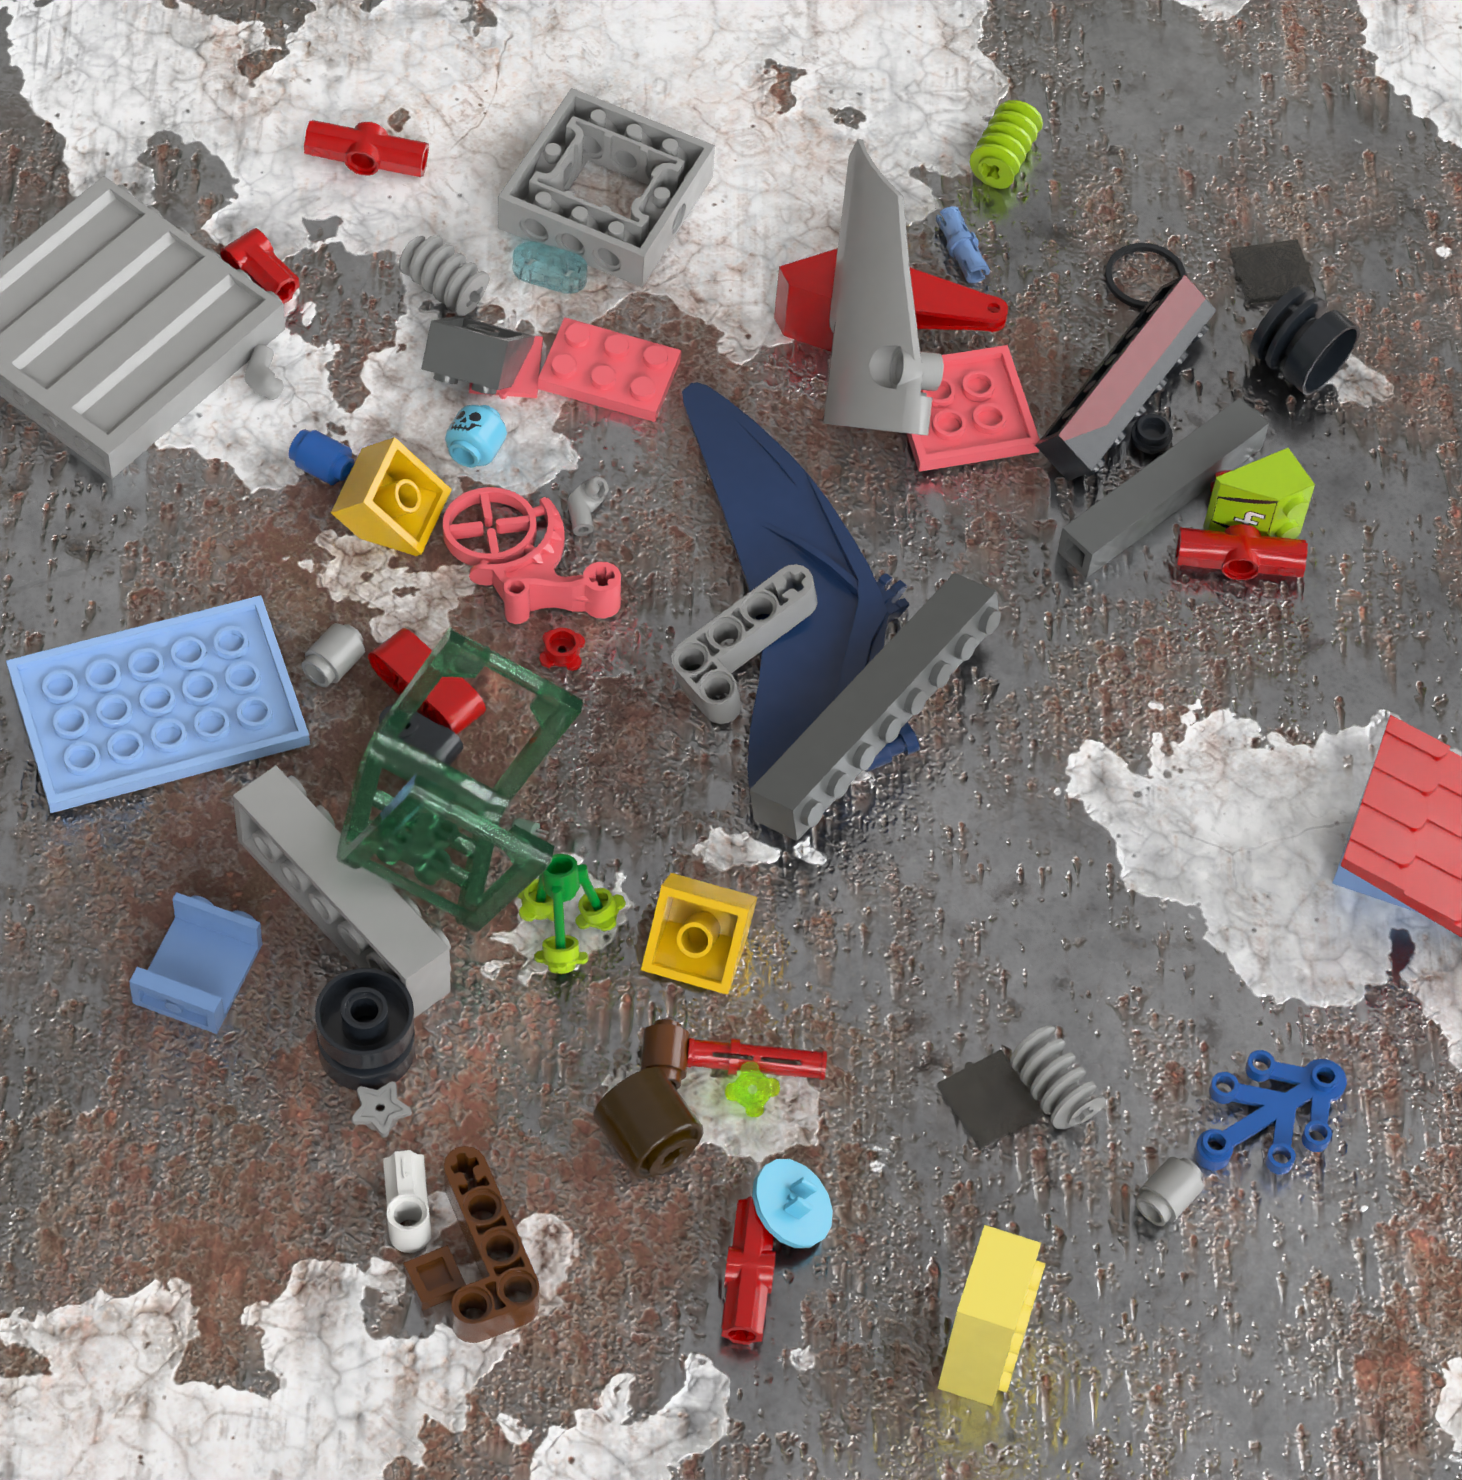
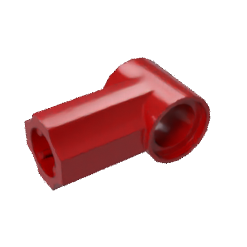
M253 228L220 249V257L224 262L236 270H243L255 284L265 291L274 292L283 304L291 300L295 291L300 287L299 278L274 254L270 241L257 228Z

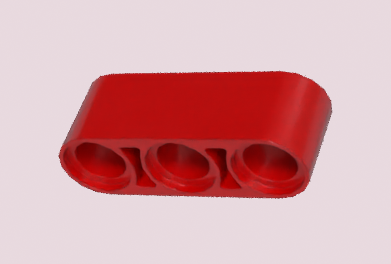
M406 628L397 631L368 654L369 662L376 674L419 714L439 725L449 728L456 735L486 711L485 704L478 692L414 633Z

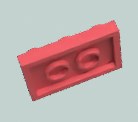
M564 317L538 377V389L656 422L681 361V350Z

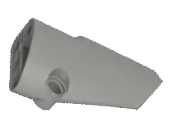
M857 139L848 157L829 319L830 328L834 334L823 424L928 436L933 397H926L927 393L921 392V390L936 391L939 388L943 377V358L939 353L920 351L909 266L904 196L876 167L867 153L864 141Z

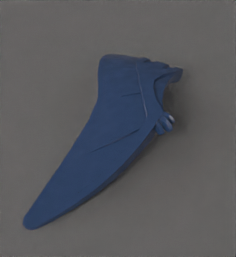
M696 382L691 383L682 391L683 405L719 501L749 592L780 569L788 565L797 564L806 567L811 572L818 601L816 609L811 615L762 650L759 683L749 736L747 771L750 790L885 647L888 624L900 617L909 607L910 603L905 598L899 600L907 589V585L901 580L888 589L892 577L885 573L876 582L871 568L854 538L829 500L800 464L758 423L708 385ZM760 614L755 618L756 620H764L770 615ZM908 722L900 729L897 738L893 742L887 743L875 756L871 766L865 770L866 772L891 763L892 757L904 753L908 756L920 750L917 736Z

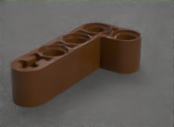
M457 1147L445 1157L444 1187L482 1279L461 1287L453 1295L451 1323L453 1332L459 1339L468 1343H478L532 1322L539 1310L540 1286L485 1157L474 1147ZM463 1173L469 1179L473 1178V1188L469 1191L468 1183ZM477 1211H488L493 1214V1217L488 1220H477L472 1215ZM496 1251H505L511 1257L504 1261H496L490 1258L489 1255ZM519 1291L527 1294L529 1298L523 1302H513L507 1298V1295ZM476 1308L483 1311L484 1315L478 1319H468L462 1313L467 1309Z

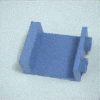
M176 892L172 899L175 918L148 970L137 967L129 981L132 1002L135 1005L217 1034L263 945L260 922L243 911L235 910L230 912L214 906L204 897L197 895L189 897Z

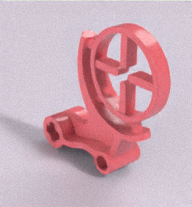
M483 487L463 493L453 500L446 509L443 517V537L446 547L458 560L473 566L469 574L472 582L478 585L494 586L504 602V615L508 622L513 624L524 623L529 619L530 611L545 608L587 612L595 618H608L618 613L621 607V573L614 564L608 562L592 563L586 567L583 575L562 577L555 573V569L564 551L565 533L561 516L549 498H541L540 505L532 508L526 499L513 491L497 487ZM490 502L511 506L523 515L496 520V532L498 534L528 531L525 538L519 544L506 551L499 552L496 532L493 528L487 530L489 553L469 550L456 541V539L480 537L484 534L481 521L452 524L459 513L473 505H481L483 521L486 527L493 525ZM544 515L548 526L541 543L534 547L537 535L536 517Z

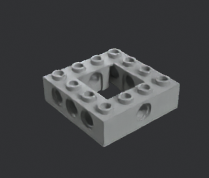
M571 88L499 194L498 229L643 288L713 177L715 145ZM588 161L648 185L640 198L636 197L633 201L631 219L612 212L611 207L606 205L599 207L574 196V192L569 191Z

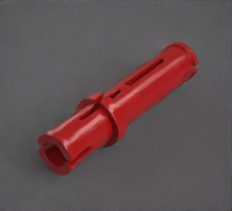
M689 1038L687 1067L694 1066L727 1070V1075L737 1076V1071L825 1080L827 1051L817 1052L784 1047L740 1044V1039L731 1038L730 1042ZM713 1053L752 1057L753 1060L714 1057ZM761 1058L798 1061L801 1064L794 1065L761 1061Z

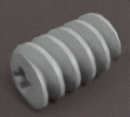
M433 235L428 239H425L424 236L415 237L407 244L399 259L400 271L410 276L413 282L422 285L423 289L433 294L436 300L445 303L446 307L456 312L458 317L469 314L483 297L489 283V274L484 271L477 273V265L472 262L466 263V257L461 253L454 254V247L450 244L443 245V240L440 236Z
M1044 1026L1028 1035L1017 1046L1010 1057V1065L1015 1071L1020 1072L1021 1081L1026 1086H1031L1030 1093L1034 1099L1041 1100L1040 1107L1045 1114L1051 1115L1053 1126L1056 1129H1067L1092 1118L1106 1105L1107 1100L1104 1096H1099L1092 1100L1089 1099L1097 1086L1093 1081L1079 1085V1082L1085 1077L1087 1072L1083 1067L1069 1071L1068 1068L1076 1060L1075 1055L1067 1053L1059 1057L1058 1054L1064 1049L1066 1043L1062 1038L1049 1042L1048 1040L1055 1033L1056 1029L1054 1026Z

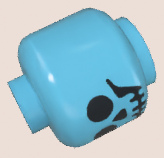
M467 405L459 410L447 429L445 441L450 456L457 463L469 468L486 466L493 461L505 442L507 430L500 414L494 408L488 405Z

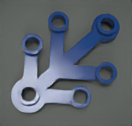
M1256 1050L1249 1055L1245 1066L1248 1077L1257 1082L1273 1079L1297 1086L1285 1093L1240 1084L1237 1078L1228 1072L1217 1073L1212 1078L1209 1094L1214 1101L1221 1104L1237 1102L1261 1108L1223 1131L1219 1129L1204 1131L1198 1137L1194 1148V1157L1197 1163L1211 1171L1223 1169L1228 1165L1235 1146L1275 1123L1272 1146L1266 1155L1265 1164L1272 1173L1278 1175L1288 1173L1296 1158L1295 1151L1291 1147L1296 1109L1311 1101L1310 1122L1305 1126L1301 1139L1303 1145L1308 1150L1321 1152L1328 1147L1332 1137V1130L1328 1125L1330 1102L1338 1100L1343 1095L1347 1085L1345 1072L1333 1061L1317 1059L1309 1062L1305 1067L1276 1062L1274 1057L1264 1050ZM1262 1062L1268 1069L1258 1070L1254 1067L1253 1063ZM1317 1076H1325L1332 1082L1322 1083L1318 1080ZM1220 1083L1227 1084L1232 1091L1222 1092L1216 1085ZM1312 1131L1319 1132L1323 1135L1324 1140L1316 1141L1311 1138L1309 1133ZM1208 1142H1217L1223 1146V1149L1214 1150L1208 1145ZM1282 1154L1287 1158L1288 1162L1279 1163L1274 1160L1273 1155Z

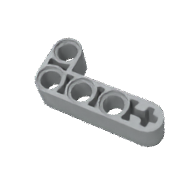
M797 564L788 565L780 569L674 649L671 658L677 682L683 692L710 721L725 724L735 720L742 709L741 698L737 683L731 673L811 615L816 609L818 601L811 572L806 567ZM760 614L770 615L768 618L764 620L754 619L756 616ZM726 639L736 640L730 645H720ZM693 664L702 665L699 669L694 671L686 670L689 666ZM719 693L728 694L722 700H712Z

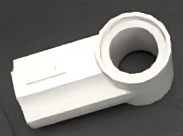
M411 1150L395 1151L391 1156L383 1158L388 1233L391 1244L397 1250L404 1253H414L426 1247L431 1239L424 1155L416 1154ZM409 1219L418 1221V1223L412 1226L400 1225L401 1222Z

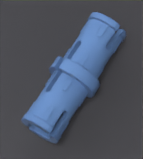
M950 206L940 211L941 215L936 216V222L948 242L946 248L950 256L956 258L968 283H978L986 278L985 275H989L990 269L978 248L979 241L975 233H970L958 207Z

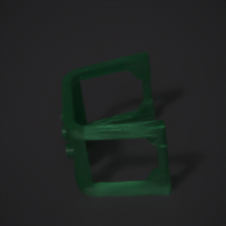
M450 627L381 721L366 747L357 770L337 848L336 858L338 862L353 870L362 868L454 916L459 925L470 931H480L542 874L552 860L554 845L515 824L507 831L500 827L499 823L511 800L582 711L583 699ZM484 666L536 695L530 703V709L540 725L493 789L397 738L442 677L475 678ZM382 768L408 781L395 797L377 788ZM372 806L382 811L373 821L369 819ZM457 826L473 834L472 838L459 832ZM495 845L507 854L513 865L484 892ZM450 847L468 856L465 869L452 863L449 854L444 850ZM376 853L382 862L389 865H394L401 860L414 867L415 876L426 885H434L443 878L459 886L461 889L458 903L455 904L370 860V858Z

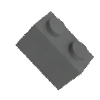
M454 316L432 320L421 369L433 372V379L437 381L458 384V380L473 383L472 390L495 395L497 390L512 387L534 343L535 336L466 317Z

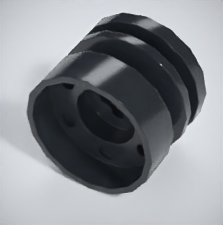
M1299 285L1284 294L1262 319L1253 335L1250 351L1258 359L1266 360V365L1273 370L1283 368V378L1303 394L1310 395L1326 385L1348 360L1358 341L1360 329L1359 326L1337 310L1326 313L1327 302L1318 296L1315 297L1314 292L1308 287Z

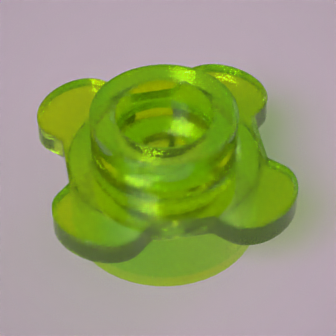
M747 1062L742 1065L741 1074L736 1081L727 1084L725 1095L729 1101H737L745 1107L748 1116L759 1117L764 1113V1105L770 1097L779 1094L780 1083L776 1078H768L760 1072L757 1063ZM750 1085L757 1087L755 1094L749 1093L748 1087Z

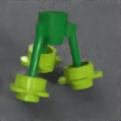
M555 854L547 857L542 863L537 865L539 879H534L527 884L521 885L517 889V897L522 902L519 916L523 920L533 921L535 919L544 920L548 918L550 921H554L555 936L548 937L543 941V950L537 951L534 954V960L547 965L549 971L553 973L564 974L573 971L576 964L588 962V954L586 952H579V941L577 938L565 935L563 902L573 899L581 884L585 894L578 903L581 914L575 919L576 925L580 929L594 927L601 931H609L616 926L617 914L619 910L625 907L626 902L622 895L616 894L612 896L608 889H594L588 876L587 865H577L576 859L568 854Z

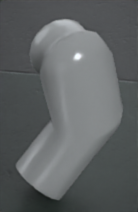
M257 345L253 350L245 371V382L259 396L265 395L269 400L277 399L283 391L284 385L282 380L275 378V373L269 369L274 352L265 345Z
M593 476L588 481H584L568 497L567 504L572 530L577 536H586L592 533L594 527L591 512L603 502L604 496L608 493L607 482L599 476Z

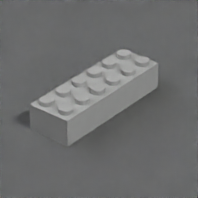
M275 765L233 794L238 842L357 969H378L399 979L411 995L414 1006V1018L450 993L451 966L449 950L451 945L447 937L439 928L433 927L431 929L423 921L417 905L407 896L402 898L392 888L389 876L381 867L377 865L372 867L367 862L359 844L349 835L344 837L335 828L333 818L323 806L315 807L307 798L304 787L297 778L292 775L287 777Z

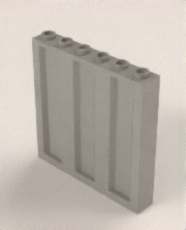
M105 176L101 177L0 260V396L111 479L117 476L250 360L255 346H267L285 330L284 304L274 292L262 289L243 270H236L222 260L215 250L203 247L192 239L191 235L184 228L175 227L165 220L157 209L150 205H144L133 197L125 186L116 185Z

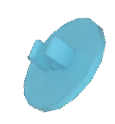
M776 1159L759 1170L753 1182L752 1197L756 1213L766 1230L779 1242L793 1248H810L825 1239L832 1226L833 1210L828 1192L820 1179L805 1165L791 1159Z

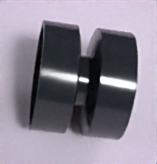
M358 968L346 971L326 984L319 994L315 1006L318 1054L325 1072L336 1083L356 1091L360 1086L378 1090L391 1081L397 1082L408 1071L415 1055L414 1006L411 995L405 985L395 976L373 968Z

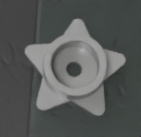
M393 1081L378 1090L360 1086L356 1092L361 1106L352 1116L351 1122L354 1125H366L369 1129L377 1131L382 1137H388L391 1128L396 1125L398 1119L410 1116L412 1111L409 1106L397 1099V1085ZM383 1105L385 1108L383 1111H377L376 1107Z

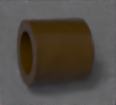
M657 1067L643 1069L619 1082L604 1095L593 1112L597 1125L632 1174L640 1179L662 1175L679 1166L691 1155L704 1134L703 1125L663 1070Z

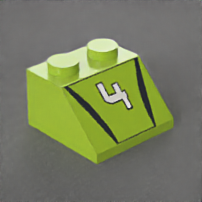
M1283 449L1216 477L1203 527L1205 530L1224 532L1230 526L1246 524L1257 528L1261 536L1295 539L1301 533L1315 484L1290 449Z

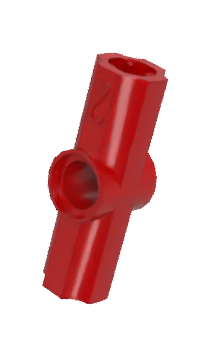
M312 120L309 121L306 129L304 154L345 162V165L351 171L359 175L370 176L378 172V169L421 177L424 176L427 167L429 143L388 135V132L382 126L373 122H361L355 128Z
M1246 524L1230 526L1224 532L1180 527L1175 562L1177 565L1222 569L1223 574L1233 580L1253 579L1259 573L1303 578L1306 569L1308 543H1306V540L1261 536L1257 528Z
M752 1196L740 1199L737 1202L732 1246L728 1247L723 1288L727 1289L723 1308L721 1337L731 1340L732 1343L743 1345L762 1342L767 1294H771L776 1256V1251H772L775 1237L766 1230L758 1217Z

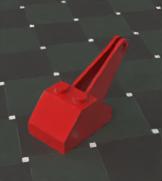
M838 248L779 266L774 319L784 336L830 352L832 351L834 333L830 328L829 319ZM910 267L917 329L997 332L1004 328L1008 314V305L1003 299Z

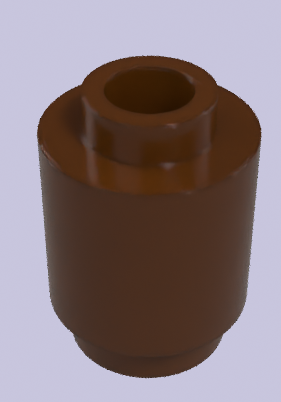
M660 1019L655 1021L654 1025L646 1027L643 1035L641 1070L657 1067L663 1070L676 1090L681 1087V1080L685 1079L687 1074L689 1032L682 1028L679 1022L670 1019Z

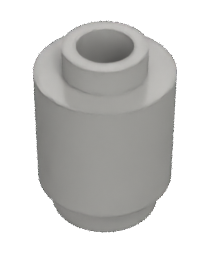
M332 624L305 653V660L301 666L306 676L321 687H328L331 683H337L364 655L365 648L362 635L349 624Z
M1169 1157L1139 1189L1140 1196L1135 1200L1138 1210L1146 1219L1157 1226H1164L1167 1221H1175L1203 1191L1202 1172L1195 1163L1187 1158Z

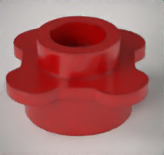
M563 627L549 630L543 634L542 641L545 644L544 652L539 655V661L542 666L551 668L555 665L566 667L570 671L581 667L582 659L579 654L580 649L585 646V639L581 634ZM565 649L566 651L564 653H561L558 650Z

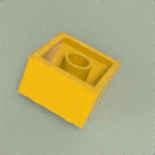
M393 437L361 449L331 514L359 539L418 556L422 555L452 489L399 440Z
M670 873L661 885L641 971L728 995L748 937L757 896Z

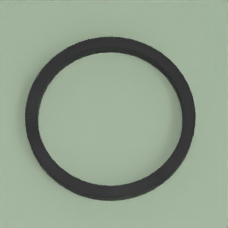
M1134 243L1118 249L1110 257L1106 266L1105 279L1109 290L1118 300L1128 306L1144 309L1148 301H1140L1127 296L1116 286L1113 280L1112 268L1119 258L1131 252L1148 251L1167 258L1176 267L1179 277L1186 275V271L1180 259L1168 249L1151 243Z

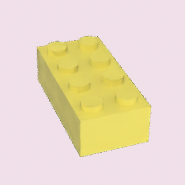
M984 1225L956 1312L937 1389L992 1407L998 1390L1007 1393L1046 1264L1037 1261L1041 1242Z

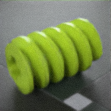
M1008 100L1000 103L995 109L994 115L989 120L987 128L983 131L982 137L971 153L969 161L971 170L984 184L993 188L1004 189L1014 182V176L1019 172L1020 165L1025 161L1026 154L1031 150L1032 143L1037 139L1038 132L1043 126L1041 114L1035 107L1019 100Z

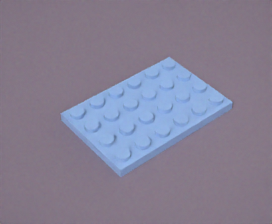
M261 595L6 660L8 673L50 813L310 745L309 733Z

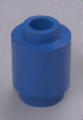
M301 430L295 436L289 448V458L295 461L297 468L330 485L346 480L354 466L350 447L317 430Z

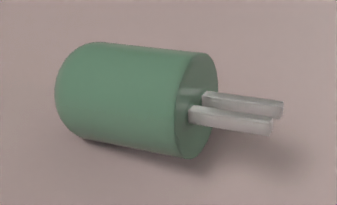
M516 818L511 825L513 834L535 840L538 836L545 838L546 835L544 834L549 833L540 829L539 823L523 818Z

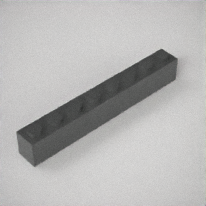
M953 573L749 790L754 821L796 841L810 827L816 826L827 808L846 793L851 782L862 771L867 770L871 766L875 756L886 744L893 742L897 738L900 729L910 718L921 712L926 701L938 688L944 687L950 675L963 661L970 659L980 642L997 629L1001 618L998 608L997 591Z

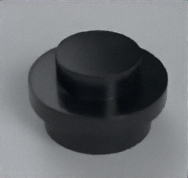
M1157 414L1142 416L1134 423L1131 430L1133 444L1139 450L1150 454L1165 451L1170 446L1173 437L1168 421Z

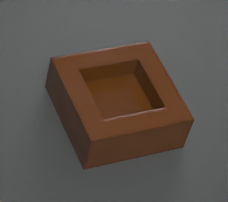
M448 1245L403 1263L404 1272L422 1311L452 1299L456 1291L466 1285Z

